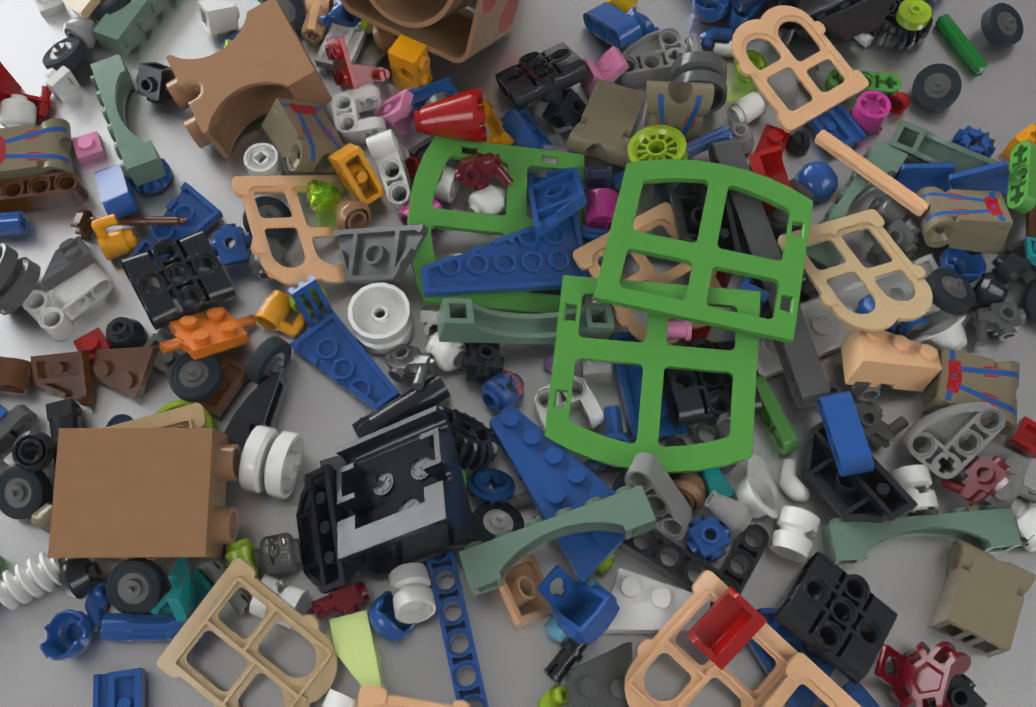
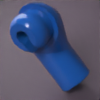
M714 27L701 33L702 48H712L713 40L731 41L733 28Z
M107 582L96 584L85 602V610L92 623L93 632L100 631L102 618L105 615L104 611L110 602L106 593Z

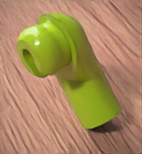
M558 684L550 687L539 699L538 707H562L568 700V688Z

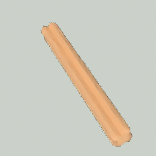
M821 130L816 135L815 143L912 213L920 217L927 211L929 207L927 201L826 130Z

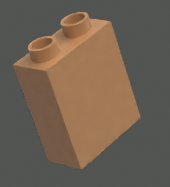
M59 428L48 558L223 557V544H234L238 532L237 509L235 506L225 505L227 481H237L239 479L241 460L239 445L229 444V435L214 428Z

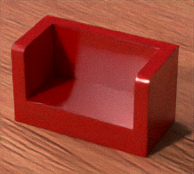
M780 146L748 154L751 172L771 178L793 189L783 163ZM762 201L765 212L776 209V207Z
M730 586L686 634L701 652L719 669L723 670L764 626L767 620Z

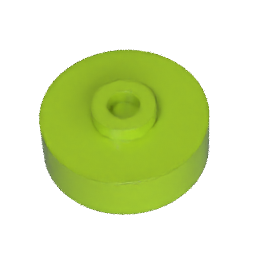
M904 0L896 12L898 24L912 31L921 30L926 27L932 16L931 7L923 0Z

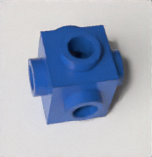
M235 223L220 226V231L213 232L215 240H211V246L216 256H219L221 265L227 267L249 261V248H251L252 243L249 232H245L241 226L236 227ZM235 241L234 246L230 248V243Z
M702 515L689 523V529L683 537L687 551L703 561L709 559L711 563L727 554L725 548L731 543L729 539L731 535L727 526L721 520L718 521L715 515L707 519ZM705 532L708 533V535H709V537L711 538V540H708V539L705 537V534H704Z

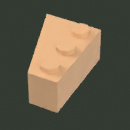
M853 328L841 344L846 385H854L858 381L868 382L869 387L889 384L892 389L923 392L942 370L938 349L928 344L912 341L903 335H895L887 331L864 332Z

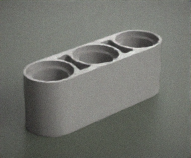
M638 453L635 455L626 473L625 484L633 485V487L642 485L656 518V528L667 539L680 540L684 537L692 517V508L659 460L650 453Z

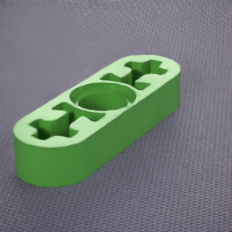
M837 69L831 70L824 84L827 91L844 82V78ZM860 71L868 80L869 87L854 95V97H859L866 91H878L889 98L899 91L902 83L898 76L891 73Z
M1027 140L1017 144L1010 155L1007 206L1020 214L1028 213L1036 205V145Z
M761 374L757 375L756 385L762 401V410L759 416L774 445L782 455L797 450L799 442L791 424L766 378Z

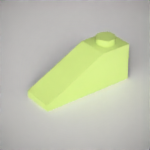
M364 610L330 619L331 629L326 630V635L332 641L338 657L361 687L367 683L385 687L375 632L369 621V612Z

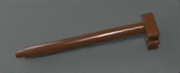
M79 210L70 226L77 227L75 234H81V239H90L93 230L91 227L92 221L105 216H93L89 210ZM125 216L118 219V224L114 226H181V224H188V219L181 218L180 216Z

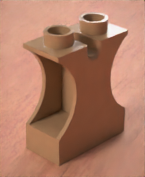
M267 0L247 11L245 22L238 35L220 51L198 59H182L172 55L166 57L176 77L166 83L167 89L183 111L191 108L194 116L184 121L189 134L201 149L212 143L226 160L231 157L233 146L241 132L251 122L267 114L276 98L319 102L321 106L332 100L329 91L277 0Z

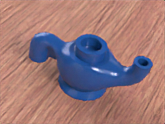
M341 1L332 7L330 13L319 17L320 24L324 26H330L334 22L338 25L355 27L361 20V18L349 13Z

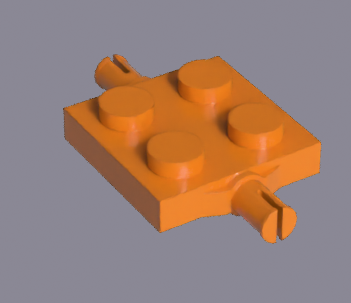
M223 306L211 308L195 315L184 316L169 322L170 331L175 338L160 342V349L163 354L180 349L189 353L193 360H197L248 343V333L244 328L255 326L256 320L253 314L239 319L234 318Z

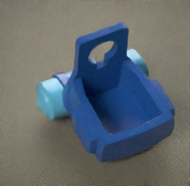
M556 565L537 587V590L551 606L553 613L544 627L549 637L555 641L562 642L568 636L578 644L585 643L591 645L608 629L620 609L616 603V597L604 589L598 581L588 578L580 585L579 582L573 581L559 565ZM557 578H561L563 581L562 589L564 592L561 596L559 594L551 595L550 585Z

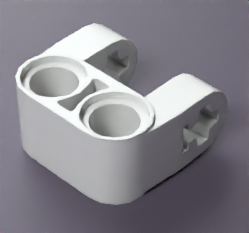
M372 85L363 86L358 89L339 92L333 96L331 106L334 124L345 145L348 143L354 145L367 144L366 138L387 130L386 122L381 117L360 118L361 112L376 109L381 105L380 91L377 87Z
M574 375L573 389L578 390L581 394L576 397L572 396L570 412L579 409L591 430L605 424L603 412L587 383L580 376ZM550 385L541 388L535 395V413L544 432L548 408L543 407L540 403L544 400H549ZM557 391L556 407L566 408L567 392Z

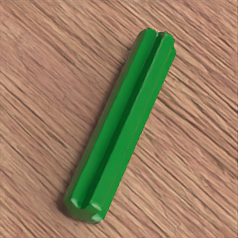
M949 14L939 16L935 22L936 26L974 74L983 72L988 66L985 59Z

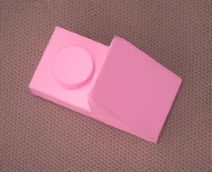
M612 46L595 63L585 57L583 58L589 78L580 83L590 98L597 79L613 83L629 68V65L620 50Z
M407 89L382 102L375 109L373 117L383 118L386 122L387 130L392 129L394 133L408 134L413 120L410 112L412 110L411 103L414 94Z

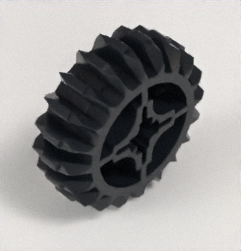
M894 0L882 25L869 34H872L873 40L880 41V46L886 44L889 49L894 46L899 51L903 47L909 50L912 46H918L927 37L932 27L933 17L931 16L928 24L923 29L917 31L907 30L900 26L896 20V12L904 0Z
M439 407L449 419L461 468L464 470L469 468L471 471H483L485 468H488L490 463L494 461L500 444L492 430L485 427L484 423L479 422L475 417L467 415L466 412L462 413L457 409L452 410L449 407Z

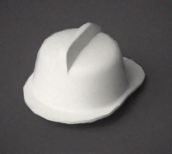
M963 313L948 317L930 329L908 339L921 344L931 345L938 349V351L943 346L959 350L967 343L966 333L961 323L966 315Z
M752 455V458L747 461V475L734 488L736 500L749 506V510L753 512V518H761L767 515L777 518L779 516V509L777 505V485L774 475L762 458Z

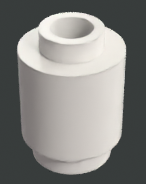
M752 91L731 104V107L727 110L728 118L731 123L742 122L748 124L765 114L767 101L762 94Z

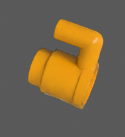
M115 214L96 219L91 223V227L98 238L100 248L108 261L131 253L138 245V240L132 228L125 230L122 228L107 233L105 228L118 224Z
M273 290L272 294L267 296L254 316V319L265 328L272 331L279 330L293 338L300 334L306 324L301 313L298 314L293 324L284 321L291 310L289 296L279 290Z

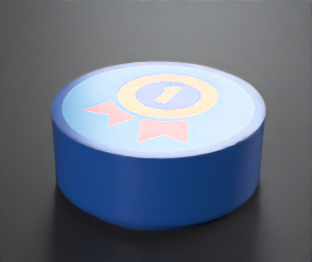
M923 316L914 321L901 322L897 330L901 335L909 338L925 329L928 321Z

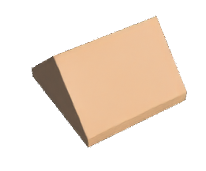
M533 554L522 558L503 578L505 585L496 588L516 632L553 613L550 604L537 590L544 576Z

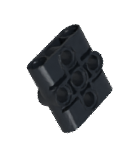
M564 42L542 51V53H527L519 59L517 65H513L495 74L501 92L517 112L541 100L543 102L554 101L563 95L564 89H568L589 78L582 59Z
M202 230L173 241L170 239L159 240L153 248L121 259L125 274L155 330L170 325L169 322L178 320L184 316L202 313L205 310L236 298L234 288ZM163 254L173 255V257L169 259H164L160 256H162ZM209 267L212 270L208 272H202L199 270V268ZM178 276L185 278L182 282H175L172 279ZM148 287L158 288V291L153 293L147 292L145 290ZM192 299L196 300L198 303L196 305L189 306L186 305L184 302Z
M700 338L690 345L681 346L733 350L735 340L711 342ZM666 369L664 371L663 394L674 426L698 423L714 426V424L718 425L723 420H730L731 375L680 369ZM757 385L754 416L760 415L762 410V401ZM712 405L716 406L719 409V411L714 409Z
M820 551L816 552L805 564L774 615L775 620L801 640L802 647L809 656L817 659L823 658L853 684L859 683L868 674L897 618V613L870 592V587L862 576L847 574Z

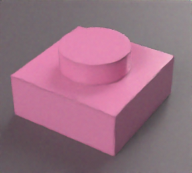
M97 131L72 139L77 159L81 165L106 157L101 136Z

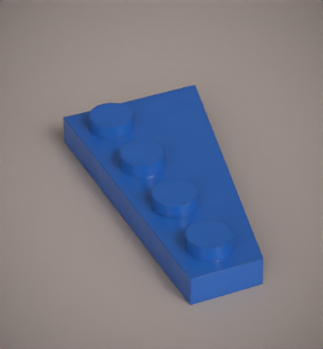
M184 182L180 187V194L176 199H171L166 206L167 211L163 216L187 218L188 224H181V226H151V233L146 239H141L129 256L153 248L155 243L162 239L173 241L200 230L205 233L223 217V214L187 182ZM163 254L160 257L164 259H169L173 257V255Z
M334 311L290 343L292 350L374 411L401 395Z
M630 332L612 333L608 339L640 342ZM614 363L630 438L632 442H636L643 370L637 365ZM662 390L658 441L667 440L671 434H674L677 438H686L690 432L686 425H673Z

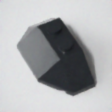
M842 0L811 14L810 17L814 22L819 21L825 26L824 34L833 46L836 44L841 45L849 42L859 34H868L882 25L894 0ZM798 24V35L813 40L807 31Z
M681 182L670 195L678 240L692 243L697 241L707 193V186L705 184ZM727 191L717 244L721 249L742 253Z
M823 422L809 429L804 476L844 521L892 524L918 505L873 455L874 471L841 477Z
M330 464L305 474L303 482L305 486L300 495L296 513L303 572L323 594L350 584L357 572V569L338 560L337 522L348 518L345 509L337 505L336 470Z

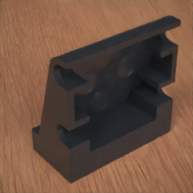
M438 406L431 407L336 448V454L341 456L347 466L336 470L337 505L345 509L348 518L337 522V552L339 561L377 579L390 574L393 569L402 564L411 562L421 563L481 540L479 517L473 514L451 425L447 415Z

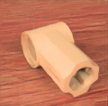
M305 0V20L301 32L303 39L312 44H319L320 41L324 40L327 26L320 24L319 17L330 13L334 6L333 0Z

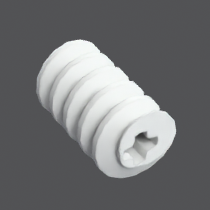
M42 552L39 554V564L33 558L27 560V570L21 564L15 566V576L9 570L4 571L2 575L4 581L0 580V602L8 609L15 610L21 606V603L27 604L33 600V597L39 598L44 595L45 591H53L56 589L57 584L63 586L60 578V567L64 563L65 558H48V555Z

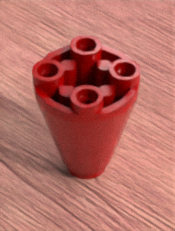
M482 87L465 90L422 106L420 110H414L416 132L474 143L487 142L486 126H481L485 125L486 121L484 105L479 106V104H484Z

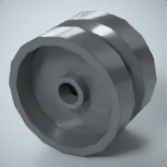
M693 51L681 55L672 63L671 82L712 83L714 85L713 103L707 114L719 110L725 104L727 99V65L725 60L718 54L709 51Z
M0 243L1 315H9L24 303L36 286L41 267L29 258L21 257L18 259L17 251L5 243Z

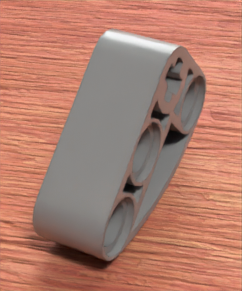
M664 28L648 33L633 42L622 53L629 68L614 83L634 89L645 87L647 80L670 81L672 63L678 57L687 53L679 31L673 28Z
M988 402L955 404L934 411L917 421L905 432L903 442L910 453L933 473L941 478L949 479L955 477L1003 429L1006 419L1000 409ZM992 411V421L988 424H981L980 418L982 414ZM971 434L972 439L968 445H958V440L962 435ZM919 436L927 438L925 446L919 449L913 448L912 445L915 438ZM942 457L949 462L944 467L938 462Z

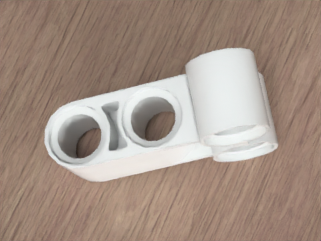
M388 129L366 138V143L372 158L377 163L389 201L401 211V208L405 207L410 201L413 185L405 163L407 157L399 138L396 139L393 130ZM394 169H399L396 176L390 177V173ZM407 192L404 200L397 201L401 193Z
M92 263L50 291L44 292L41 289H33L22 306L51 338L56 341H64L74 333L75 327L72 321L110 293L114 283L97 264Z

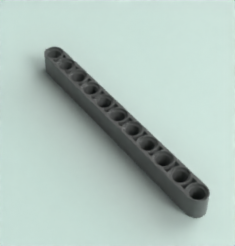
M737 137L709 143L708 153L710 162L750 171ZM728 190L742 253L777 261L782 260L762 201L735 190ZM752 278L753 285L770 293L762 311L766 319H772L777 285L773 282ZM781 299L780 310L789 312L791 300ZM799 305L792 344L773 340L794 402L798 408L818 405V397L831 393Z

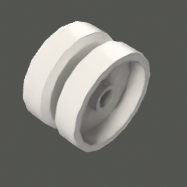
M385 282L371 283L362 287L352 296L348 305V320L357 341L365 350L383 355L387 354L390 350H395L401 344L406 345L410 341L414 332V319L405 293L397 286Z
M262 425L256 426L251 431L241 455L239 465L240 487L243 490L255 493L263 492L266 489L269 496L282 499L288 498L296 486L302 469L305 449L302 434L283 431L279 435L276 428Z

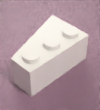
M619 568L611 594L616 597V603L620 609L603 634H657L692 595V592ZM711 601L706 602L677 635H687L686 633L709 610Z

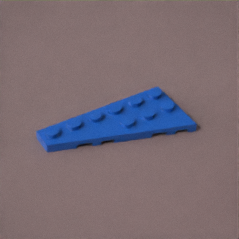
M576 211L543 236L539 237L535 227L530 226L495 239L492 243L485 246L471 248L469 252L461 255H452L422 266L421 278L424 297L560 290L562 288L563 275L589 277V272L580 269L573 259L574 250L583 246L578 212Z
M512 404L503 408L489 421L490 429L495 434L505 455H508L517 476L523 481L528 490V495L543 520L555 517L556 512L561 509L582 507L586 505V501L593 497L603 496V498L615 494L613 489L568 451L545 438V432ZM589 531L567 535L556 540L561 547V552L565 559L569 561L575 571V576L580 585H582L625 541L624 534L615 532Z

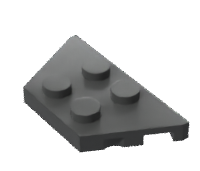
M423 224L333 230V237L339 243L340 251H338V255L344 265L343 272L346 281L351 284L399 283L426 237L429 228Z
M632 642L623 643L568 670L567 707H629L624 692V681L626 672L632 662Z

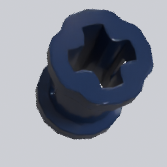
M585 165V189H588L589 186H605L611 189V165H607L606 168H590L589 165Z

